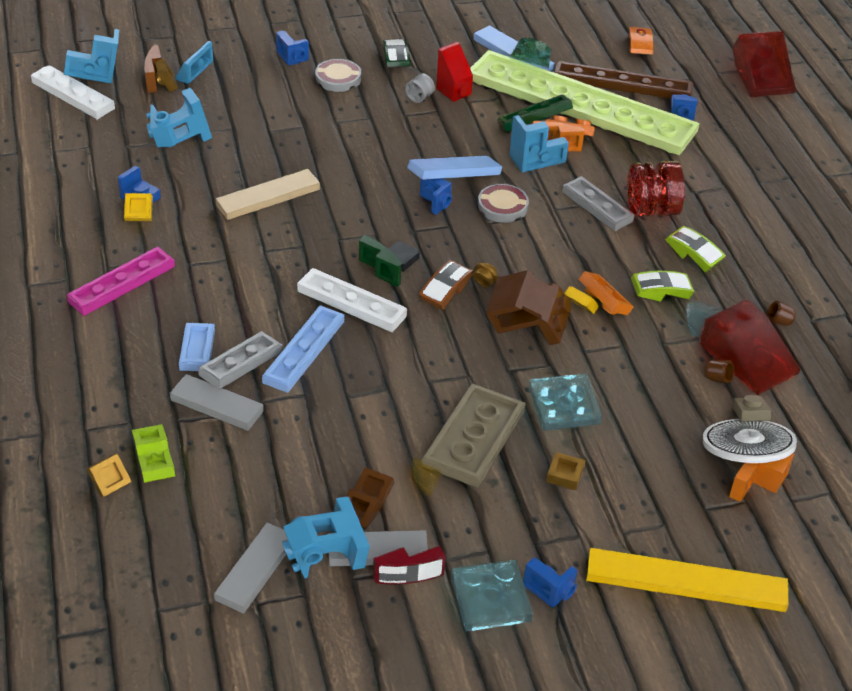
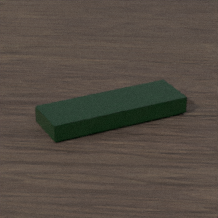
M561 94L500 116L497 119L499 126L505 132L512 130L513 116L519 115L523 122L528 125L533 123V121H539L572 109L573 105L568 97Z

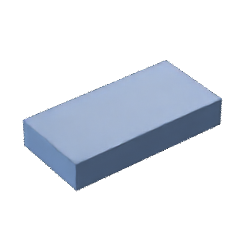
M186 323L179 359L180 371H199L200 366L211 361L215 324Z

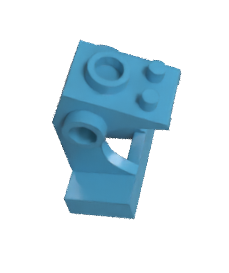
M191 88L181 91L184 104L177 112L168 114L166 111L158 112L153 104L150 105V113H146L147 119L151 120L147 124L149 137L155 139L157 147H172L197 134L203 142L212 138L201 102ZM186 122V124L183 125L182 127H179V128H177V129H173L174 127H177V126H179V125H181V124H183V123Z
M349 496L336 498L333 512L312 516H299L293 519L290 524L283 526L288 538L282 541L289 560L296 558L297 563L292 564L294 572L301 570L304 578H308L310 565L320 562L323 554L329 552L343 553L348 558L352 570L365 568L370 545ZM325 531L333 532V534L317 535V533Z

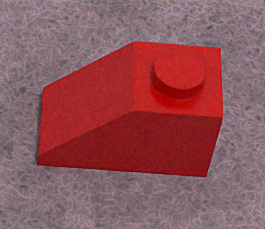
M455 42L439 48L436 89L453 102L471 95L473 73L460 43Z

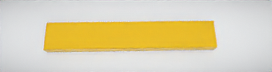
M590 548L586 581L786 612L789 606L788 578Z

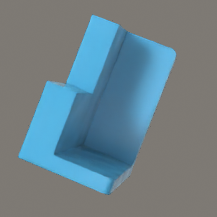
M119 29L114 30L113 38L94 34L91 54L67 50L64 75L112 84Z
M517 115L513 116L509 156L521 172L566 162L569 142L565 137L547 141L549 126L545 121L526 125L520 116Z

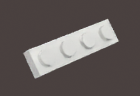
M50 65L41 68L31 75L33 84L96 119L115 109L112 99L72 77L64 75L63 72Z
M314 268L297 283L298 292L390 332H393L407 316L406 307Z

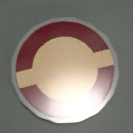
M327 60L319 64L315 69L317 84H322V88L326 90L345 92L350 90L351 86L355 85L357 87L360 84L361 68L350 60Z
M490 185L481 190L478 195V210L480 213L481 211L485 213L486 218L495 222H514L515 218L520 216L523 218L528 211V196L523 190L513 185Z

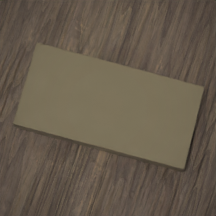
M471 383L423 456L421 466L478 488L524 413L526 403Z

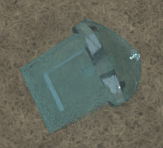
M697 300L689 302L687 304V321L692 335L696 337L709 330L719 320L722 309Z

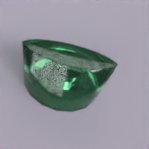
M520 38L510 56L530 64L549 68L552 50L541 41L532 38Z

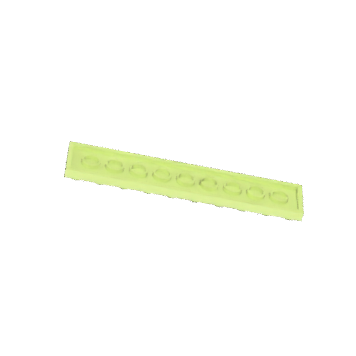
M490 50L470 68L473 73V82L476 84L490 87L498 92H504L534 104L563 94L572 101L573 108L560 114L591 121V124L599 126L604 130L616 132L624 137L644 142L646 145L658 147L669 153L680 155L699 129L700 123Z

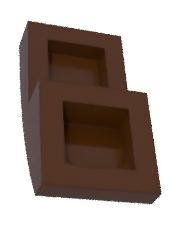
M366 467L354 490L349 489L346 497L349 496L363 529H367L372 523L395 483L393 477Z

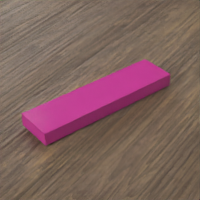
M157 246L66 294L67 301L85 316L174 268L175 261Z

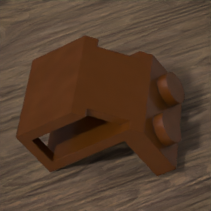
M529 270L499 277L486 311V315L498 334L538 325L550 345L560 343L563 332L566 329L569 312L572 308L569 297L564 295L560 286L555 283L547 284L533 277L534 273Z

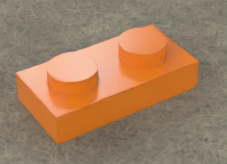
M553 115L552 120L546 119V121L584 128V135L594 137L595 127L590 126L591 121L577 119L576 123L567 122V117Z
M584 271L578 279L586 287V293L593 298L599 299L603 303L602 308L612 315L616 313L629 315L634 308L601 275Z

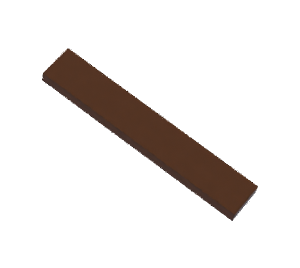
M557 61L554 73L594 87L670 99L672 94L692 95L693 82L562 61Z

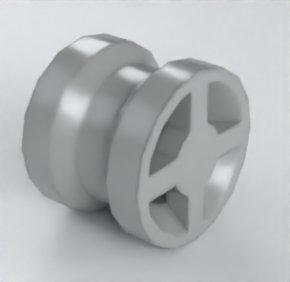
M424 73L417 75L414 80L409 81L405 86L408 98L415 103L422 102L435 90L433 80Z

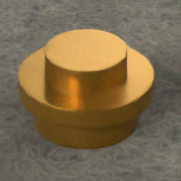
M477 263L474 267L472 276L479 285L489 288L497 283L499 277L493 265Z

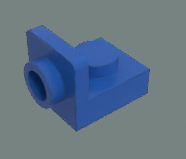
M285 30L276 32V52L288 66L309 60V42L306 39L295 41Z
M672 94L670 113L694 121L698 100L685 94Z
M134 166L118 176L119 192L122 199L125 200V193H152L153 203L161 198L158 188L142 180L139 167Z
M442 178L420 180V196L432 202L431 213L437 215L441 210L450 205L452 201L451 182Z
M534 557L525 566L522 585L554 608L562 599L567 601L576 591L577 584L575 582L578 570L571 566L559 576L552 567L543 564Z

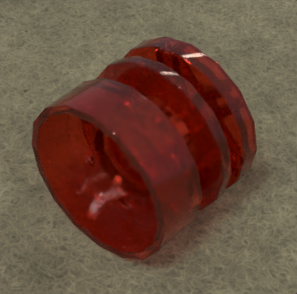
M677 161L659 162L655 168L650 162L643 165L641 163L631 164L627 177V197L630 211L634 214V217H642L644 214L647 217L653 216L656 210L660 216L678 215L681 213L685 199V183L682 168Z

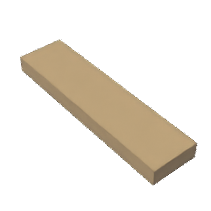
M305 169L216 198V206L225 218L229 220L320 190V182L309 169Z

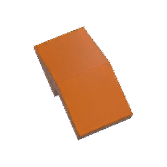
M792 453L784 459L773 462L744 463L735 476L729 497L741 502L753 483L773 493H777L789 473L795 454Z

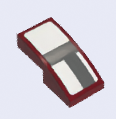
M440 545L410 557L405 548L402 547L373 558V579L375 583L396 585L431 580L444 575L446 555Z

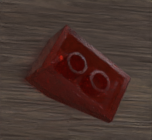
M784 32L739 34L732 49L736 68L750 97L796 93Z
M748 299L705 319L699 344L716 359L732 361L735 369L734 375L757 395L800 373L801 369L767 315Z

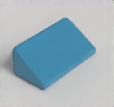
M212 41L206 42L183 63L175 76L176 80L189 84L213 62Z

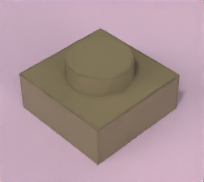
M746 395L744 398L733 399V410L741 422L770 421L771 408L762 397Z

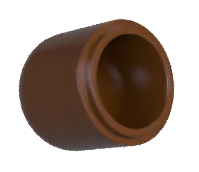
M774 301L767 310L768 321L779 325L789 326L796 317L794 308L780 301Z
M711 359L707 362L705 375L708 379L721 383H729L733 379L735 369L732 361Z

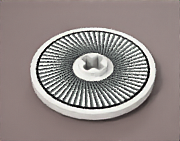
M731 419L709 426L703 433V445L712 454L727 460L743 463H766L790 456L796 450L797 438L791 430L774 422H741L740 419Z

